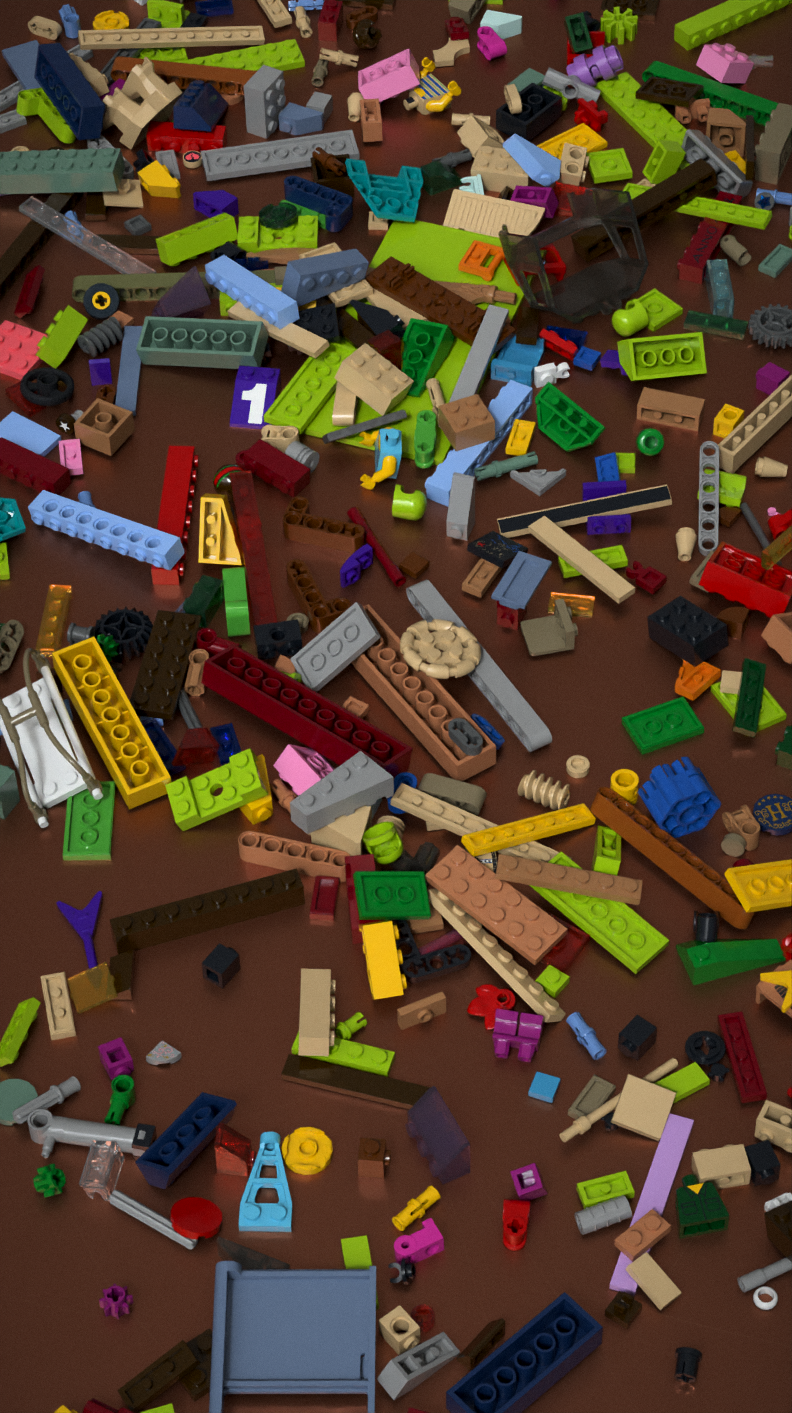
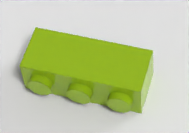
M69 305L64 311L60 309L53 318L56 322L49 325L45 331L48 335L46 337L43 336L37 344L39 350L35 355L55 369L65 359L88 321L86 317Z

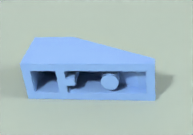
M513 134L503 143L505 150L532 180L544 187H549L560 178L561 160L517 134Z

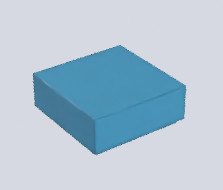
M537 1071L528 1091V1096L553 1103L561 1084V1078Z

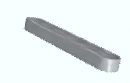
M706 441L700 446L698 549L704 556H707L711 550L715 551L718 548L719 446L713 441ZM708 448L715 450V454L711 456L705 455L703 452ZM706 467H713L715 472L706 474L703 470ZM707 485H711L715 488V490L711 493H707L703 490V488ZM712 504L715 509L708 512L703 509V506ZM709 522L715 527L712 530H705L702 526ZM709 541L715 546L712 549H705L702 544Z

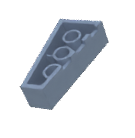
M356 248L288 261L281 292L297 301L298 307L365 279L369 262Z

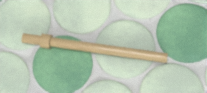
M671 1058L642 1079L654 1083L678 1067L677 1060ZM621 1093L587 1116H580L573 1121L572 1126L559 1134L561 1140L567 1142L577 1134H583L588 1131L593 1123L616 1108Z

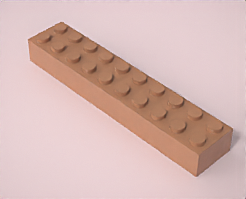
M369 604L363 606L381 637L352 661L351 664L453 779L464 781L495 765L496 745L435 678L426 676V673L422 671L417 672L408 665L403 658L404 654L400 651L399 637ZM452 719H465L482 736L483 750L480 754L476 756L466 755L450 739L448 724Z

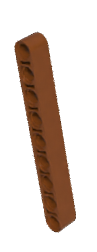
M116 57L110 73L111 78L115 81L119 78L126 81L136 64L142 65L144 59ZM151 60L154 63L155 73L167 84L175 82L179 89H186L191 82L202 80L204 83H210L218 93L244 96V85L257 72L253 70Z
M608 787L598 788L590 807V811L712 910L719 911V915L731 925L739 929H747L755 912L746 913L727 879L665 830L660 829L655 822L617 792Z

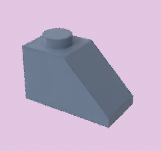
M291 102L279 114V130L297 136L316 132L324 128L323 112Z

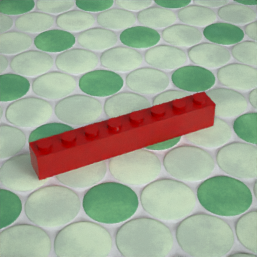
M169 446L157 530L180 537L185 553L171 570L158 568L152 564L151 572L154 585H179L180 576H184L185 565L182 561L187 558V548L184 546L189 543V532L187 531V529L191 528V516H189V513H193V500L191 498H195V485L193 483H197V470L195 468H199V455H195L194 446Z

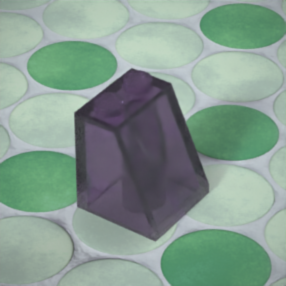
M196 266L192 267L158 300L151 316L196 318L205 314L211 302Z

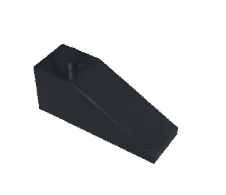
M353 299L350 301V304L388 349L403 337L405 329L402 326L405 323L397 314L393 316L388 310Z

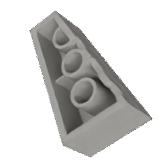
M359 751L290 802L291 821L305 833L309 834L335 822L337 817L342 815L349 816L355 813L357 808L364 805L369 807L375 804L377 799L384 796L387 799L393 796V776L362 751Z

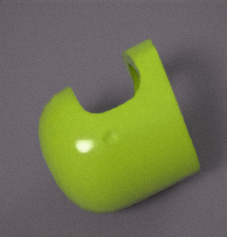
M636 298L626 303V310L618 309L612 316L613 328L621 336L629 337L648 326L647 313Z
M396 484L392 516L412 521L422 518L427 507L425 494L417 489L413 494L404 493V486Z
M387 821L370 827L362 837L368 852L374 854V861L379 864H390L396 861L403 853V842L392 822Z

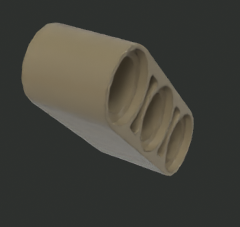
M426 773L417 788L419 791L476 816L479 815L487 797L486 791L477 785L433 773Z

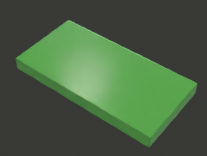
M100 781L103 788V797L99 800H95L90 795L88 788L67 798L63 861L111 860L116 784L114 781Z

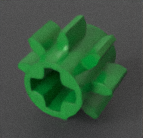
M104 634L97 635L98 640L96 641L109 662L111 657L118 655L116 650L119 643L113 640V635L106 638Z
M55 1164L37 1168L38 1174L33 1178L36 1191L44 1193L45 1198L62 1193L61 1187L66 1183L63 1170L55 1169Z

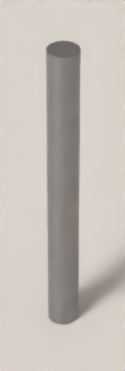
M746 502L742 503L739 508L742 510L772 563L781 566L780 558Z

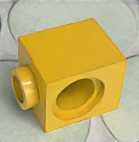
M725 403L714 418L713 434L725 439L744 420V410Z

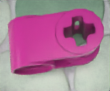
M483 26L477 30L479 37L477 48L484 54L487 60L490 61L507 54L504 40L491 27Z

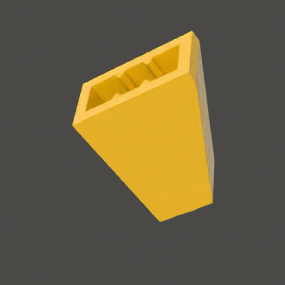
M263 754L257 756L258 761H256V765L268 795L239 807L253 825L260 821H265L273 815L272 797Z

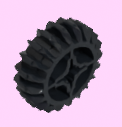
M117 607L116 611L108 610L107 615L101 614V618L96 620V626H94L95 639L98 640L97 635L104 634L105 638L113 635V640L119 643L116 650L118 655L111 657L112 660L116 657H119L121 661L125 657L131 660L132 656L139 657L140 652L145 653L153 624L148 615H145L143 611L137 612L135 607L131 610H128L127 607L119 610Z

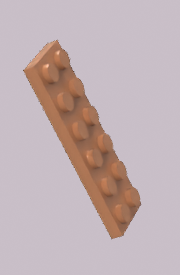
M456 845L425 875V880L527 960L536 965L567 934L568 929L506 881L495 879L496 874L459 845Z

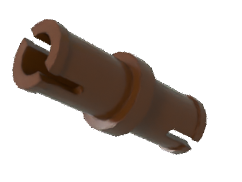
M321 147L316 148L320 154L313 151V158L321 162L324 168L331 169L338 176L343 175L339 169L343 172L346 171V165L338 161L332 153L328 154Z

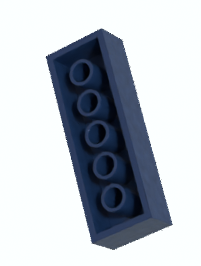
M60 43L40 44L38 46L34 78L78 140L100 138L101 130L103 129V114L106 111L104 102L101 101L97 92L94 91L89 81L86 80Z
M564 1292L446 1392V1408L451 1413H522L602 1344L603 1327Z

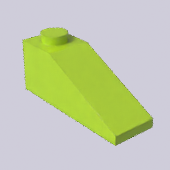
M598 825L591 871L617 876L621 862V836L611 828Z

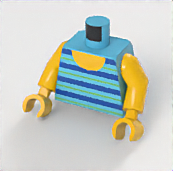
M386 427L374 431L372 434L364 431L361 432L359 436L363 437L364 440L359 442L360 444L371 447L375 441V473L373 477L366 474L362 475L360 481L363 483L360 486L372 490L376 482L379 483L387 478L397 479L402 456L401 431L392 427Z

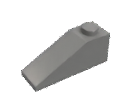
M454 472L446 531L448 537L467 541L475 525V477Z
M442 1332L391 1359L377 1380L392 1399L395 1400L413 1390L457 1357L460 1351L449 1337Z

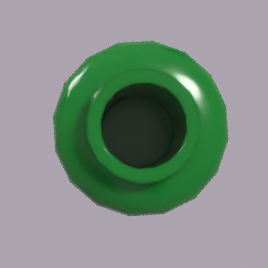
M645 428L636 436V447L644 455H657L664 447V437L660 431L654 428Z

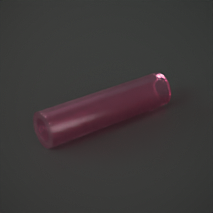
M454 929L418 948L421 956L444 949L463 939V937Z

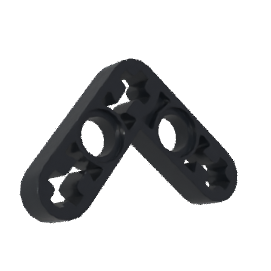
M390 920L393 925H397V928L401 929V939L395 940L396 949L398 950L404 945L412 949L410 954H402L403 964L399 965L402 974H405L407 982L419 983L462 970L470 964L471 951L462 944L420 956L406 920ZM460 953L461 956H464V960H460L456 957V954ZM434 959H439L444 965L436 969L430 965V962ZM423 963L426 964L425 966H426L427 972H425V967H423ZM413 967L415 970H418V973L413 974V972H409L410 968Z

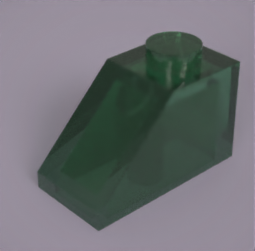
M438 160L421 166L422 187L430 196L464 184L461 181L462 177L455 169Z

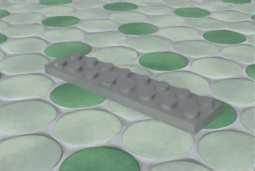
M352 130L201 151L207 181L311 167L310 158L313 157V151L320 154L316 150L317 147H321L328 154H349L350 159H360Z

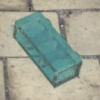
M727 259L706 260L705 281L712 318H733L734 294Z

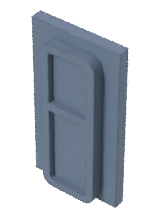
M518 551L491 595V599L497 600L500 605L512 609H525L551 567L552 561Z

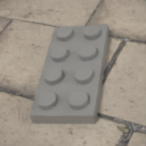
M355 602L290 660L301 675L305 686L317 692L381 636L363 606Z

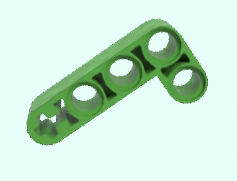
M244 567L223 568L228 637L250 635Z

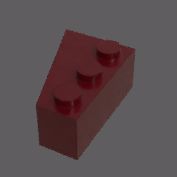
M374 854L345 857L346 889L353 944L363 943L359 924L384 921L359 920L353 874L355 871H375Z

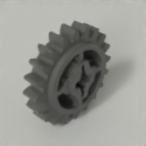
M769 304L768 308L761 306V311L755 310L754 314L750 315L749 334L753 335V340L759 339L758 344L765 343L766 347L771 345L774 349H777L778 346L785 349L787 344L792 347V309H788V305L781 307L780 304H777V306Z

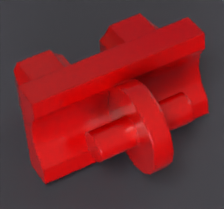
M579 98L577 100L579 107L574 113V122L577 125L584 123L596 133L601 131V125L608 122V113L605 110L598 112V106L594 100L587 102L583 98Z

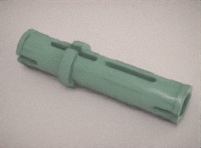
M535 451L499 462L495 460L491 462L492 464L475 468L474 474L477 481L494 476L498 478L502 476L501 474L511 472L512 470L537 465L538 457L535 455Z

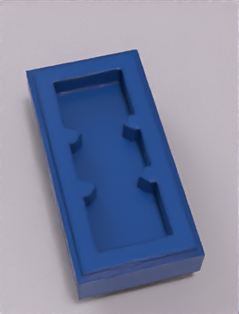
M615 452L595 457L598 482L621 480L618 458Z

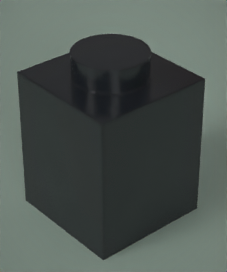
M220 943L202 962L203 978L221 988H224L241 969L239 954L233 948H227Z
M636 1015L619 1033L618 1048L624 1055L631 1056L639 1061L656 1043L657 1027Z
M769 1140L744 1147L751 1168L750 1178L754 1186L768 1185L779 1179L781 1164Z

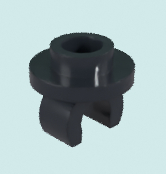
M403 1258L401 1262H393L388 1265L389 1268L395 1267L399 1270V1276L391 1278V1283L403 1281L405 1285H410L412 1279L416 1277L415 1264L411 1263L409 1258Z

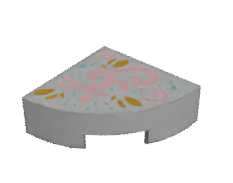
M162 1040L146 1056V1062L152 1065L169 1062L172 1064L180 1060L182 1056L181 1052Z

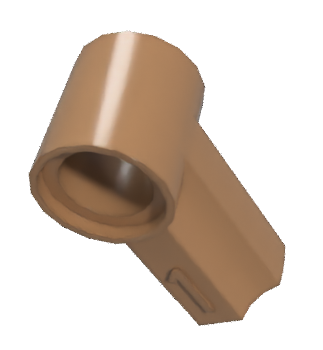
M196 649L189 655L190 665L184 689L191 696L199 697L205 692L206 686L201 681L204 661L210 657L204 649Z

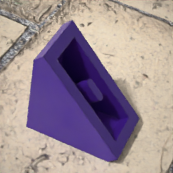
M110 358L89 360L92 386L112 384Z

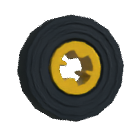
M97 283L86 291L83 297V305L91 317L97 320H106L118 311L120 298L112 286L105 283ZM103 297L104 300H107V303L104 302L105 306H100L99 303H96V300L99 301L98 298Z

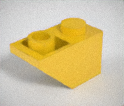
M157 160L137 172L140 184L151 196L181 197L179 181L175 177L172 178L167 167L164 164L161 166Z

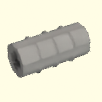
M621 1195L589 1208L586 1207V1209L575 1212L574 1216L579 1231L584 1235L631 1218L632 1211L627 1198Z

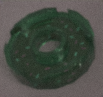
M280 202L278 206L269 204L259 211V222L267 228L288 227L298 220L297 208L290 203Z

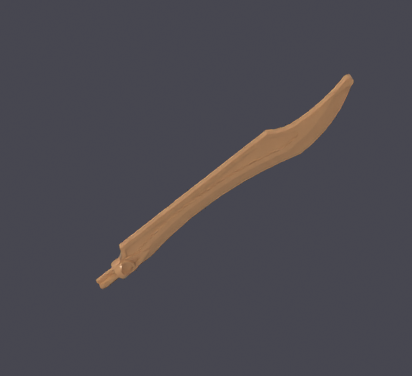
M314 248L271 249L256 253L249 252L246 254L248 262L287 265L288 261L298 260L300 254L314 250ZM368 267L366 276L370 272H372L374 268ZM435 281L474 305L480 302L494 305L496 301L516 304V293L500 291L498 286Z

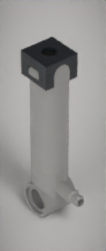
M46 1109L32 1111L27 1119L31 1139L35 1143L43 1144L41 1155L44 1158L50 1156L55 1142L133 1153L134 1159H138L157 1140L156 1126L138 1123L137 1128L55 1116Z

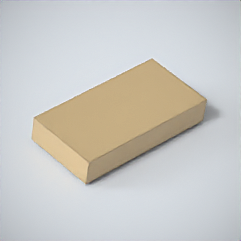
M647 1252L629 1264L625 1269L660 1311L682 1293Z

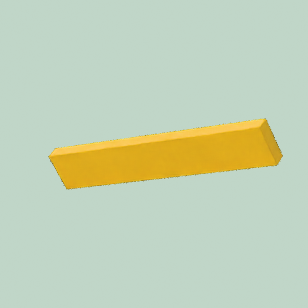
M582 803L462 835L461 842L473 857L594 825L596 818L587 806Z

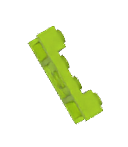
M259 216L239 217L238 246L247 253L279 248L300 247L317 249L318 216H298V222L281 228H271L265 226L262 222L259 223Z
M251 748L229 757L230 763L191 780L185 776L165 785L175 822L182 831L268 795L256 765V761H258L257 756ZM223 788L220 795L213 796L216 789Z

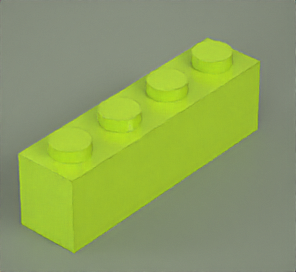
M224 212L157 238L156 243L161 262L169 266H177L183 260L195 259L201 253L212 252L215 248L223 246L228 241L237 240L238 233L234 217Z

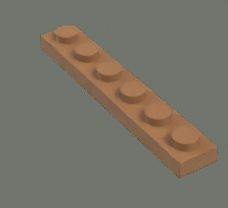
M499 854L495 879L634 905H639L643 882V880Z

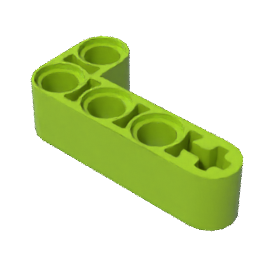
M42 88L18 92L16 108L18 114L23 116L38 114L61 142L69 144L76 141L75 134Z

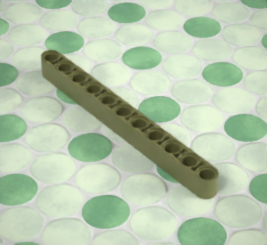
M274 270L250 271L267 283H275ZM206 272L80 275L73 279L72 298L77 302L83 303L86 291L97 283H105L112 286L117 291L120 301L219 299L220 290L207 282L205 278ZM99 297V301L96 300V302H107L103 297Z

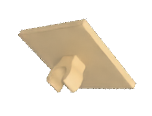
M121 179L118 191L102 192L104 206L143 208L139 180Z

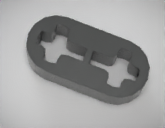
M455 718L449 722L448 735L450 739L466 755L476 756L482 752V736L465 719Z

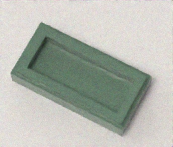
M779 244L759 264L758 271L776 278L791 263L792 249Z

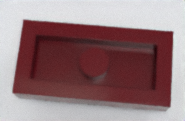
M451 17L445 20V28L451 40L469 39V30L463 18Z

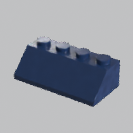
M195 80L189 84L173 106L174 128L211 132L227 110L228 102L210 83Z
M202 1092L135 1162L148 1184L162 1189L170 1186L175 1178L191 1164L192 1160L208 1146L209 1142L218 1133L223 1131L235 1112L237 1106L235 1100Z

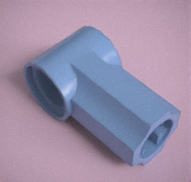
M69 4L63 5L59 10V15L65 29V35L68 38H77L78 30H81L79 15L76 14L74 7H71Z

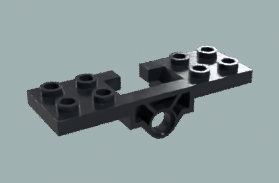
M335 303L298 311L300 319L293 322V324L328 340L329 343L341 340ZM269 343L265 347L263 363L267 362L268 356H272ZM288 345V349L290 352L297 350ZM297 350L298 355L303 354V352Z

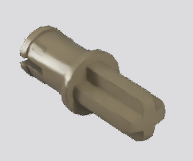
M318 60L317 65L313 69L314 75L311 80L314 86L320 87L323 85L324 77L328 74L327 67L329 61Z

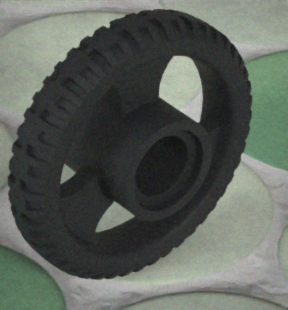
M43 367L26 373L21 379L20 390L23 397L33 404L55 406L67 402L72 397L74 381L64 371ZM59 381L64 382L67 386L64 392L58 390Z

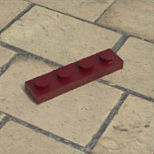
M743 1012L718 1015L717 1022L725 1043V1049L741 1103L767 1100V1091Z

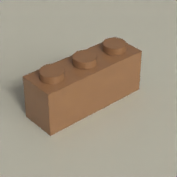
M644 387L637 404V419L698 431L704 416L705 399Z

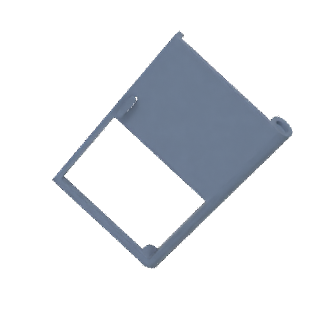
M218 1262L215 1265L209 1413H224V1397L226 1394H367L368 1413H375L376 1266H370V1269L242 1270V1265L238 1262Z

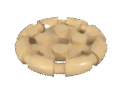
M433 619L432 622H427L426 620L416 622L407 628L400 639V651L404 654L403 658L408 665L417 672L422 671L426 673V676L432 678L448 679L453 676L455 678L465 676L474 670L481 659V647L477 644L476 637L465 627L461 626L459 628L455 626L454 622L448 620Z

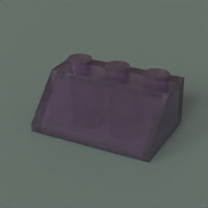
M433 1086L407 1112L408 1123L405 1124L409 1136L416 1139L420 1155L428 1159L432 1175L434 1177L438 1176L441 1183L446 1184L470 1173V1143L436 1087Z

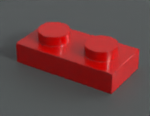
M543 328L539 333V338L545 340V347L573 362L574 357L578 353L575 343L570 340L565 341L552 330L547 331Z

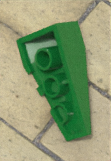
M414 318L410 319L403 335L404 352H402L403 368L401 370L414 380L407 395L420 397L426 388V382L433 378L447 357L455 339L448 325Z
M718 939L713 942L692 940L676 945L677 952L693 986L786 960L782 955L783 951L777 939Z

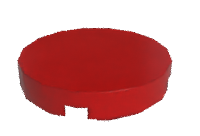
M188 1197L174 1203L170 1212V1220L173 1229L181 1236L190 1239H198L205 1236V1239L219 1232L222 1225V1212L217 1205L209 1200L200 1197Z

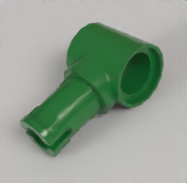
M119 1075L112 1081V1095L109 1101L111 1105L104 1119V1122L107 1124H113V1121H115L114 1125H120L125 1109H128L136 1101L134 1081L128 1075Z

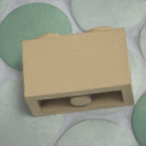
M729 1144L722 1148L701 1149L692 1153L691 1168L693 1174L697 1176L699 1184L711 1182L716 1190L750 1184L751 1168L743 1144Z

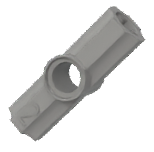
M550 67L542 81V84L562 92V95L567 99L575 98L578 100L583 98L587 102L591 100L596 102L601 92L581 82L579 77L575 75L567 76ZM568 85L573 86L575 89L569 88Z

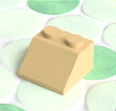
M472 115L457 132L461 137L460 142L470 149L471 155L474 158L480 145L505 149L503 147L505 140L499 132Z

